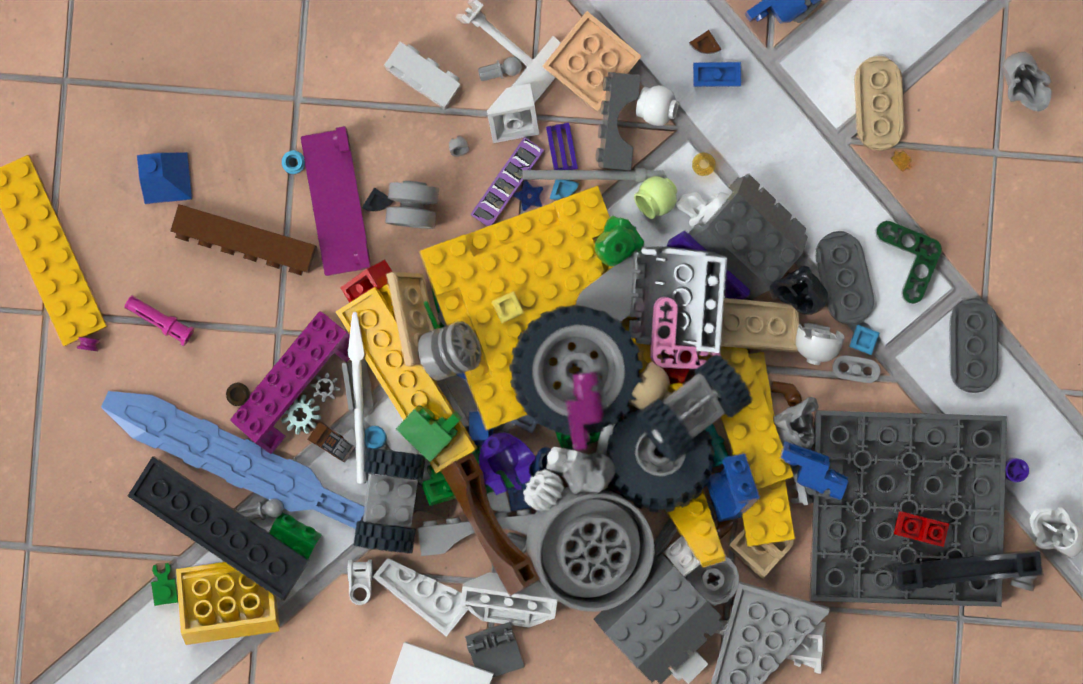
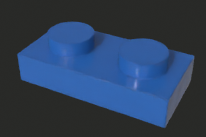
M741 62L693 63V87H741Z

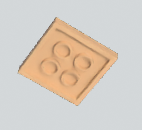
M586 11L542 67L597 112L601 108L602 100H605L606 91H603L604 77L608 76V72L628 74L642 56Z

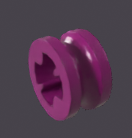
M78 337L80 345L77 346V349L98 352L99 349L96 345L100 343V340Z

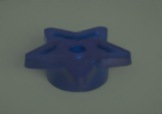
M524 181L523 189L514 193L513 196L521 201L523 211H526L531 206L542 207L539 196L543 191V187H532L528 181Z

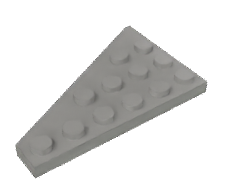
M740 581L711 684H763L768 676L779 667L786 657L828 615L830 607Z

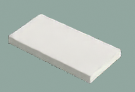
M404 642L390 684H490L494 673Z

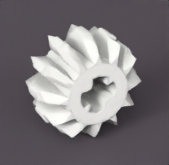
M546 469L542 472L538 471L534 477L531 476L530 482L526 484L527 488L523 492L525 495L524 500L536 510L541 512L549 511L552 505H556V501L561 498L560 493L564 490L562 486L563 481L551 471Z

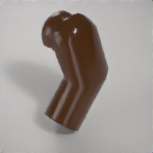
M772 381L771 392L783 394L790 407L802 402L801 394L794 384Z

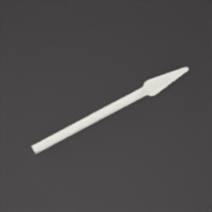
M353 312L348 356L352 360L357 483L361 484L367 482L366 472H364L366 456L362 359L365 356L358 314Z

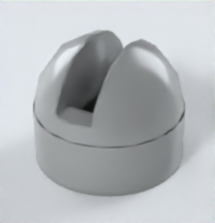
M457 136V139L452 138L450 140L449 149L452 156H463L469 151L467 141L463 137Z

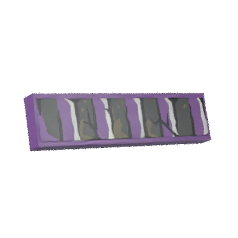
M524 137L470 215L486 226L493 225L523 182L522 170H531L544 150Z

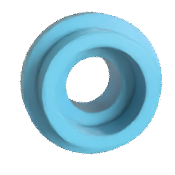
M288 151L282 157V167L289 174H298L305 167L304 156L298 151ZM292 158L298 160V164L295 167H291L289 164Z

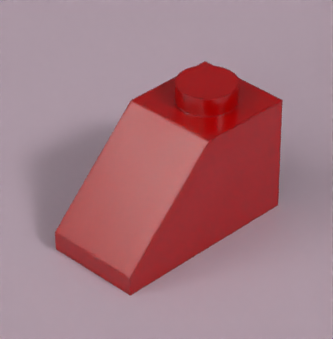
M384 259L367 268L340 288L350 303L374 287L379 290L387 285V274L393 271Z

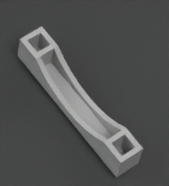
M531 509L518 510L517 515L508 516L507 512L494 513L502 529L518 531L527 535L535 513H531ZM459 517L446 519L447 523L437 524V520L423 522V526L418 527L421 556L445 554L455 543L475 533L469 521L461 522Z

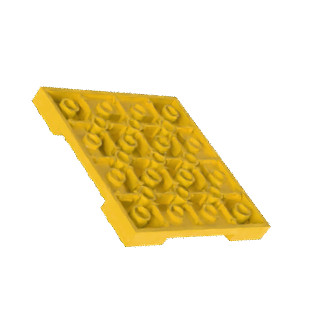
M598 186L419 251L446 325H451L458 321L465 322L472 328L478 338L481 349L480 363L474 370L466 371L464 374L485 430L528 415L522 405L518 403L515 397V390L510 382L512 380V373L509 371V364H512L513 360L511 353L513 347L516 348L519 341L517 338L520 333L525 332L532 320L535 321L541 317L540 314L555 310L557 307L576 305L578 295L614 267L605 265L597 257L594 248L596 239L604 232L606 221L610 218ZM514 291L524 313L501 323L492 301ZM627 316L621 321L622 326L629 331V321L637 320V317ZM632 338L640 351L638 358L639 361H642L643 366L640 372H643L647 365L653 362L651 360V345L636 343V338ZM569 342L567 345L568 350L574 351L576 344ZM591 351L590 358L593 360L597 359V351ZM657 354V358L663 362L661 354ZM551 357L548 361L550 366L558 364V360L555 357ZM572 364V368H569V373L574 375L579 371V367ZM555 381L552 384L553 389L559 390L561 382Z

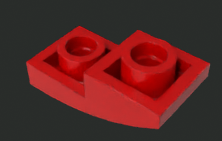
M899 511L893 534L944 547L949 524Z

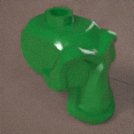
M613 215L606 221L604 232L595 241V253L605 265L616 266L629 256H633L634 252H641L642 247H644V240L638 233L637 228L628 219L617 218Z

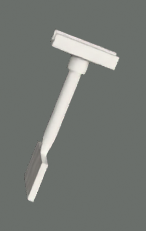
M469 0L467 3L473 8L467 7L465 10L468 13L467 15L458 14L455 18L464 24L471 22L477 28L480 26L526 65V69L511 87L530 84L535 103L555 79L542 66L561 42L552 36L537 56L532 59L486 20V16L480 11L483 7L481 2Z

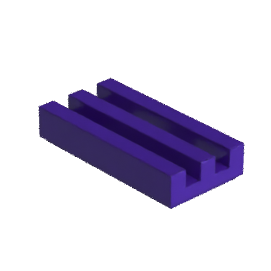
M569 122L547 126L546 131L554 170H578ZM561 129L566 130L572 166L567 165ZM552 131L557 133L563 165L561 168H558Z

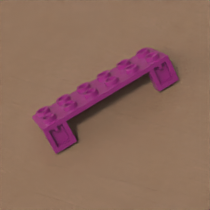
M346 126L337 127L334 131L302 136L301 144L324 274L330 276L371 267Z
M319 311L250 394L247 402L240 406L231 417L230 421L253 442L269 454H272L286 437L274 425L334 353L346 363L350 360L348 356L350 335L323 312Z

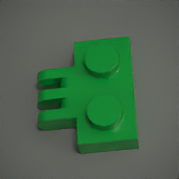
M431 464L427 465V471L431 479L423 481L421 486L429 505L432 506L456 499L442 471L436 473Z

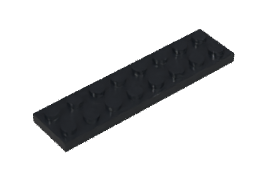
M152 456L128 494L129 498L282 601L287 598L310 562L308 558L155 456Z

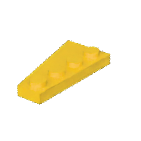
M703 489L699 497L690 500V504L683 508L678 506L675 507L674 511L666 512L702 567L726 561Z

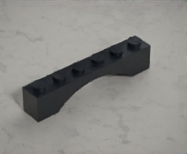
M1036 549L893 565L895 588L897 590L918 589L977 580L1043 575L1041 553Z

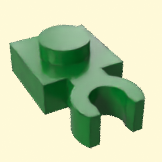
M165 563L166 571L164 573L158 571L157 564L152 567V572L158 579V581L151 582L154 606L178 603L176 578L169 579L168 576L171 573L170 563Z

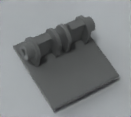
M510 622L465 636L467 649L471 654L474 666L494 673L493 677L524 668Z

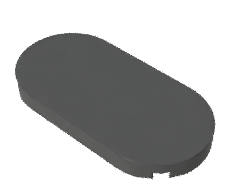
M844 231L829 233L820 240L815 251L820 280L828 292L829 299L826 305L831 316L838 322L848 325L857 324L868 317L874 306V294L863 249L860 242L849 233Z
M977 298L966 299L958 303L952 310L949 320L950 376L954 384L965 392L979 393L985 391L994 383L998 375L997 314L987 302Z

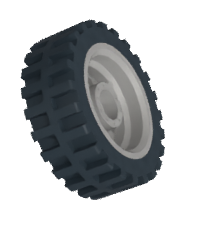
M584 306L557 307L555 310L540 314L541 317L535 321L532 320L525 332L520 333L517 338L519 341L516 348L513 347L511 353L513 355L512 364H509V371L512 373L511 386L515 390V397L518 403L525 409L524 411L540 425L554 432L571 436L566 400L577 399L573 396L574 374L569 373V368H572V364L579 367V371L576 374L595 371L601 375V382L608 400V404L603 408L601 421L582 424L583 428H587L588 433H599L604 431L603 428L618 423L617 419L622 414L626 415L630 410L628 408L630 402L628 401L630 399L636 401V397L632 394L634 388L639 382L642 383V378L639 377L640 369H643L642 361H639L638 358L640 351L638 345H635L632 340V334L622 326L618 319H614L608 313ZM569 342L576 344L574 351L568 350L567 345ZM593 350L598 353V357L595 360L590 358V352ZM551 357L557 358L558 364L556 366L549 365L548 361ZM555 381L561 382L559 390H554L552 387Z

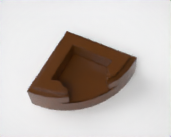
M709 30L689 42V45L694 50L703 54H714L722 50Z

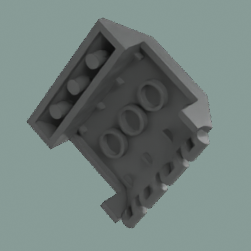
M746 174L741 178L737 177L729 186V189L733 191L731 196L703 227L696 224L689 232L707 251L727 257V269L751 290L749 296L744 298V300H752L769 291L772 282L780 280L802 255L808 238L805 234L807 228L796 218L791 220L792 214L780 203L775 205L776 199L764 187L759 189L760 184L750 174Z
M666 246L642 247L641 252H634L633 269L640 270V273H633L631 292L639 293V296L631 297L630 316L637 317V320L629 321V332L632 334V338H636V343L651 345L654 304L657 299L668 297L677 304L675 344L695 346L696 351L721 353L727 257L710 251ZM665 302L664 306H660V310L664 311V319L659 317V321L670 323L671 319L666 318V311L671 310V306ZM663 325L658 329L660 338L664 339L669 336L670 329L667 325Z
M663 554L653 561L644 584L630 599L614 608L601 611L594 618V621L625 656L652 683L656 680L659 684H662L672 674V671L669 669L671 665L677 670L690 657L686 652L687 649L694 653L707 641L703 635L705 632L712 636L723 626L719 621L722 616Z

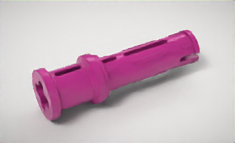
M133 295L128 298L124 306L125 309L160 328L163 335H170L180 341L182 346L187 344L195 328L183 325L177 321L175 316L168 317Z

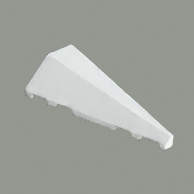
M719 620L723 626L715 632L723 635V639L729 620ZM820 622L786 658L793 660L796 666L800 667L801 664L814 668L815 673L821 674L826 641V622Z

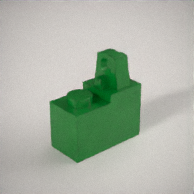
M419 405L401 422L396 430L431 462L457 435L458 431L454 427L463 417L455 411L447 420L442 416L436 421L433 418L434 414L427 407Z

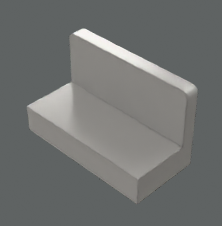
M362 360L363 408L374 407L368 364L366 360ZM352 362L342 363L349 410H354Z

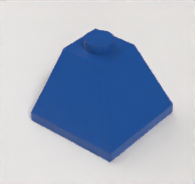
M187 152L137 155L139 180L145 204L192 200Z

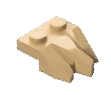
M743 529L727 548L763 579L793 546L794 540L747 547L745 530Z

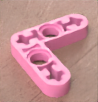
M668 297L657 299L653 309L651 360L660 367L697 369L706 360L697 359L696 347L675 345L677 304ZM665 302L671 306V310L666 311V318L671 319L670 323L659 321V317L664 319V311L660 310V306H664ZM663 325H667L670 329V334L667 338L662 339L658 335V329ZM664 349L665 353L674 354V359L664 358L663 362H661V359L657 358V354H661ZM684 350H689L692 355L688 363L680 361V354ZM699 351L698 355L707 356L708 352ZM710 352V354L713 355V356H714V355L720 356V353H712V352Z

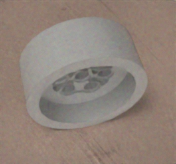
M570 487L564 488L560 493L561 498L556 501V505H552L549 511L541 512L537 510L527 533V556L530 557L540 578L539 581L564 605L589 612L614 608L630 599L641 588L649 575L654 557V542L651 529L639 510L619 493L608 487L598 493L580 491L575 494L571 491ZM592 523V529L588 532H583L584 526ZM615 529L614 535L606 538L607 531ZM575 540L574 547L566 549L567 542ZM592 546H597V551L592 555H588L589 549ZM619 551V557L611 561V555ZM579 562V569L577 571L572 572V565L574 563ZM602 568L601 575L593 577L594 571Z

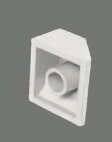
M530 84L506 88L487 110L493 143L539 135Z

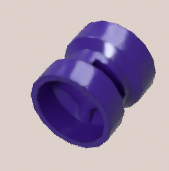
M1018 458L1006 460L1005 478L1007 480L1021 482L1028 477L1029 467L1024 460Z

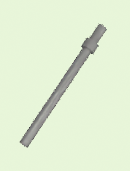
M635 168V170H522V180H635V182H644L653 176L664 178V170H646L645 168Z

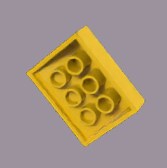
M226 562L176 569L180 629L186 645L280 631L276 596Z

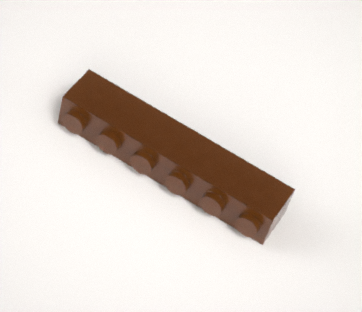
M178 204L170 230L176 233L175 238L189 242V239L193 238L199 240L197 245L210 249L212 244L220 246V252L234 255L235 251L244 254V259L257 262V259L260 258L267 261V266L277 269L280 268V265L290 267L288 272L302 276L303 272L309 273L317 247L314 244Z

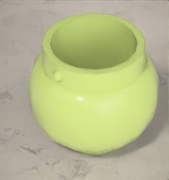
M653 176L640 185L639 191L634 194V200L639 210L646 217L653 219L656 216L669 213L675 207L677 188L670 179Z

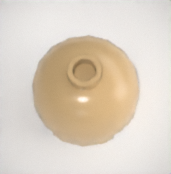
M650 362L640 376L642 383L639 382L632 393L636 397V401L630 399L628 402L632 406L643 410L656 399L664 401L668 398L671 392L667 391L670 382L666 372L658 365Z

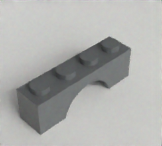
M608 72V76L604 77L603 91H606L605 100L601 102L600 109L601 115H603V124H600L598 129V138H601V145L596 150V162H599V167L631 170L633 146L621 138L617 128V119L620 111L626 104L638 99L641 75Z

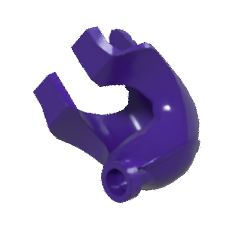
M495 433L484 441L480 450L479 466L484 473V484H488L496 495L507 491L501 475L496 474L498 470L505 472V475H507V478H509V481L512 482L517 490H521V486L516 482V476H518L521 484L531 480L530 465L536 461V457L521 440L509 433Z

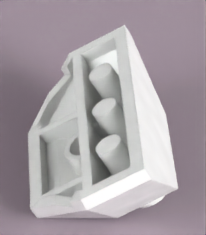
M489 572L463 583L460 605L467 608L482 621L500 624L510 622L514 626L530 628L546 620L555 619L557 599L539 581L509 596L499 575Z

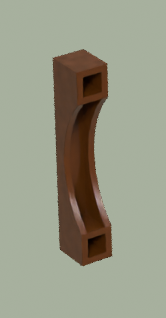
M473 453L443 468L441 471L509 596L540 580L530 557L513 544L498 523L487 497L484 473Z

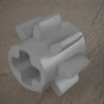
M329 373L325 374L324 379L316 375L317 384H311V387L316 388L317 391L313 396L321 395L322 402L326 401V396H330L333 400L336 399L333 394L334 391L341 390V388L335 387V382L338 381V378L329 379ZM322 382L331 383L329 387L330 393L320 391Z

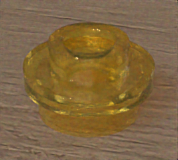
M895 150L891 160L902 172L906 169L910 170L912 168L910 165L912 159L904 150L901 152Z
M705 152L697 154L692 161L693 171L699 176L710 175L716 166L713 156ZM701 160L708 162L707 168L703 169L700 167L699 163Z

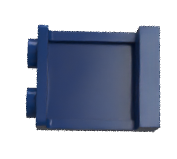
M745 454L725 457L723 459L725 468L720 473L710 475L707 487L719 522L740 518L742 513H745L760 498Z

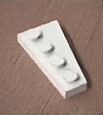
M388 558L372 577L446 637L468 610L460 605L461 592Z

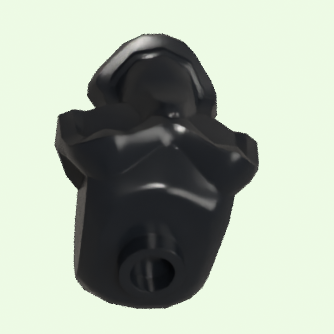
M805 265L792 273H788L784 278L772 282L769 288L773 299L779 298L782 302L792 305L798 312L805 315H812L821 311L829 299L828 292L823 284L812 274L811 269Z

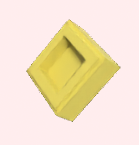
M514 291L492 301L501 323L524 313Z

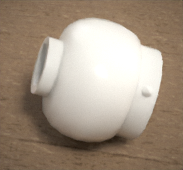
M643 87L638 97L636 115L642 117L651 125L662 126L668 123L670 119L676 117L679 102L675 100L674 93L667 87Z

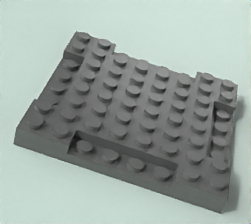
M816 410L814 415V452L830 457L828 470L833 469L848 477V483L841 500L813 495L809 600L1002 607V579L977 580L918 589L897 590L895 588L893 565L1003 553L1007 416ZM899 511L948 523L949 528L944 547L893 534Z

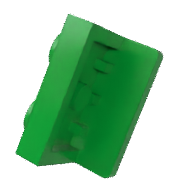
M284 513L276 518L269 530L270 534L308 559L322 536L314 528L306 526Z

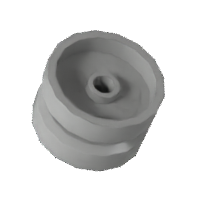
M725 556L726 561L707 567H702L700 564L685 577L710 605L725 603L734 596L738 588L739 574L737 567L727 556ZM710 573L716 575V580L713 582L707 580Z

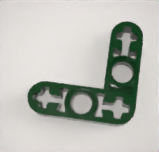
M883 221L877 225L875 230L878 240L916 255L902 288L901 295L903 300L909 304L918 303L925 294L940 257L941 244L931 237L894 222ZM889 225L891 232L898 233V229L902 230L897 238V243H895L893 240L896 237L888 235L884 238L882 237L883 232L880 229ZM905 234H911L915 238V243L912 247L903 245L902 237ZM920 238L924 239L921 244L925 246L933 243L936 253H931L928 256L926 249L919 248V252L915 251L919 245ZM920 264L925 265L928 269V274L924 278H919L915 274V268ZM911 277L917 282H924L923 287L921 285L917 286L916 292L919 296L913 297L912 300L909 299V294L906 293L907 289H912L915 284L910 282Z

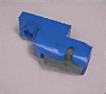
M762 0L746 11L745 16L750 22L754 19L759 22L769 15L767 10L770 9L780 24L791 21L801 23L821 3V0Z
M785 441L781 450V459H784L790 465H800L796 482L806 487L807 494L841 500L848 483V477L833 469L828 470L830 457Z

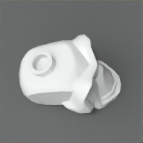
M693 192L680 196L676 206L691 217L689 225L694 227L696 224H699L703 227L730 195L719 192L718 194H713L711 199L705 202L699 193Z
M1058 507L1056 511L1050 508L1039 509L1031 514L1029 520L1031 529L1037 537L1036 546L1041 549H1055L1070 558L1077 556L1083 550V530L1071 522L1069 514L1062 507Z

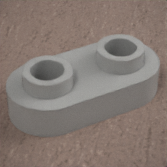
M843 355L837 357L832 365L833 373L840 379L872 383L880 375L879 365L870 359ZM842 363H846L848 365V370L846 372H842L840 370V365ZM865 367L871 368V374L869 376H866L863 373V369Z

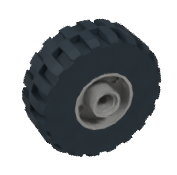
M638 409L634 412L630 410L624 415L622 421H618L615 424L613 433L608 439L606 456L613 462L615 472L611 480L612 485L621 492L620 495L623 498L634 502L635 507L640 509L647 507L650 508V512H658V509H665L666 512L674 511L675 507L681 506L683 508L690 504V500L699 497L702 489L707 486L710 480L714 460V447H712L710 433L706 432L705 429L692 438L694 447L673 462L658 451V448L654 446L651 439L647 437L646 432L642 429L637 417L638 413L642 410Z

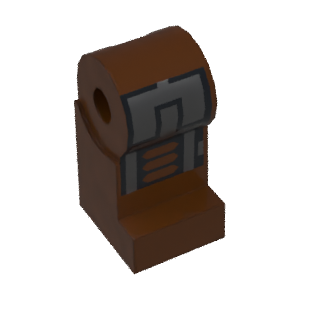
M322 422L318 423L307 439L344 463L355 449L353 444Z

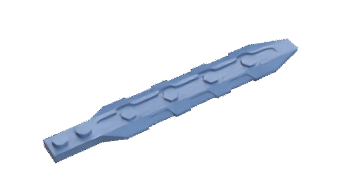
M108 391L101 408L133 439L155 449L159 448L183 459V462L226 479V482L236 487L248 489L269 500L278 499L282 502L284 509L290 512L316 510L356 529L357 521H361L363 518L365 506L324 488L311 468L291 459H284L274 453L269 454L255 442L248 439L243 440L205 419L200 420L154 395Z

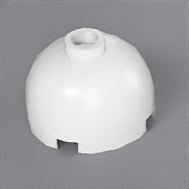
M805 323L804 328L801 324L798 325L796 334L797 350L803 357L807 358L808 363L820 365L821 362H828L839 354L844 341V335L841 332L837 331L835 335L830 333V327L819 324Z

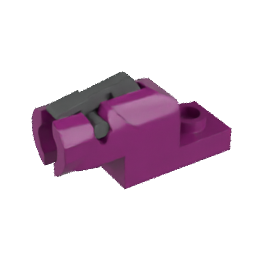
M595 371L573 375V396H576L577 399L566 400L572 444L576 450L586 449L585 442H589L587 428H583L582 424L601 421L603 408L608 404L600 376Z

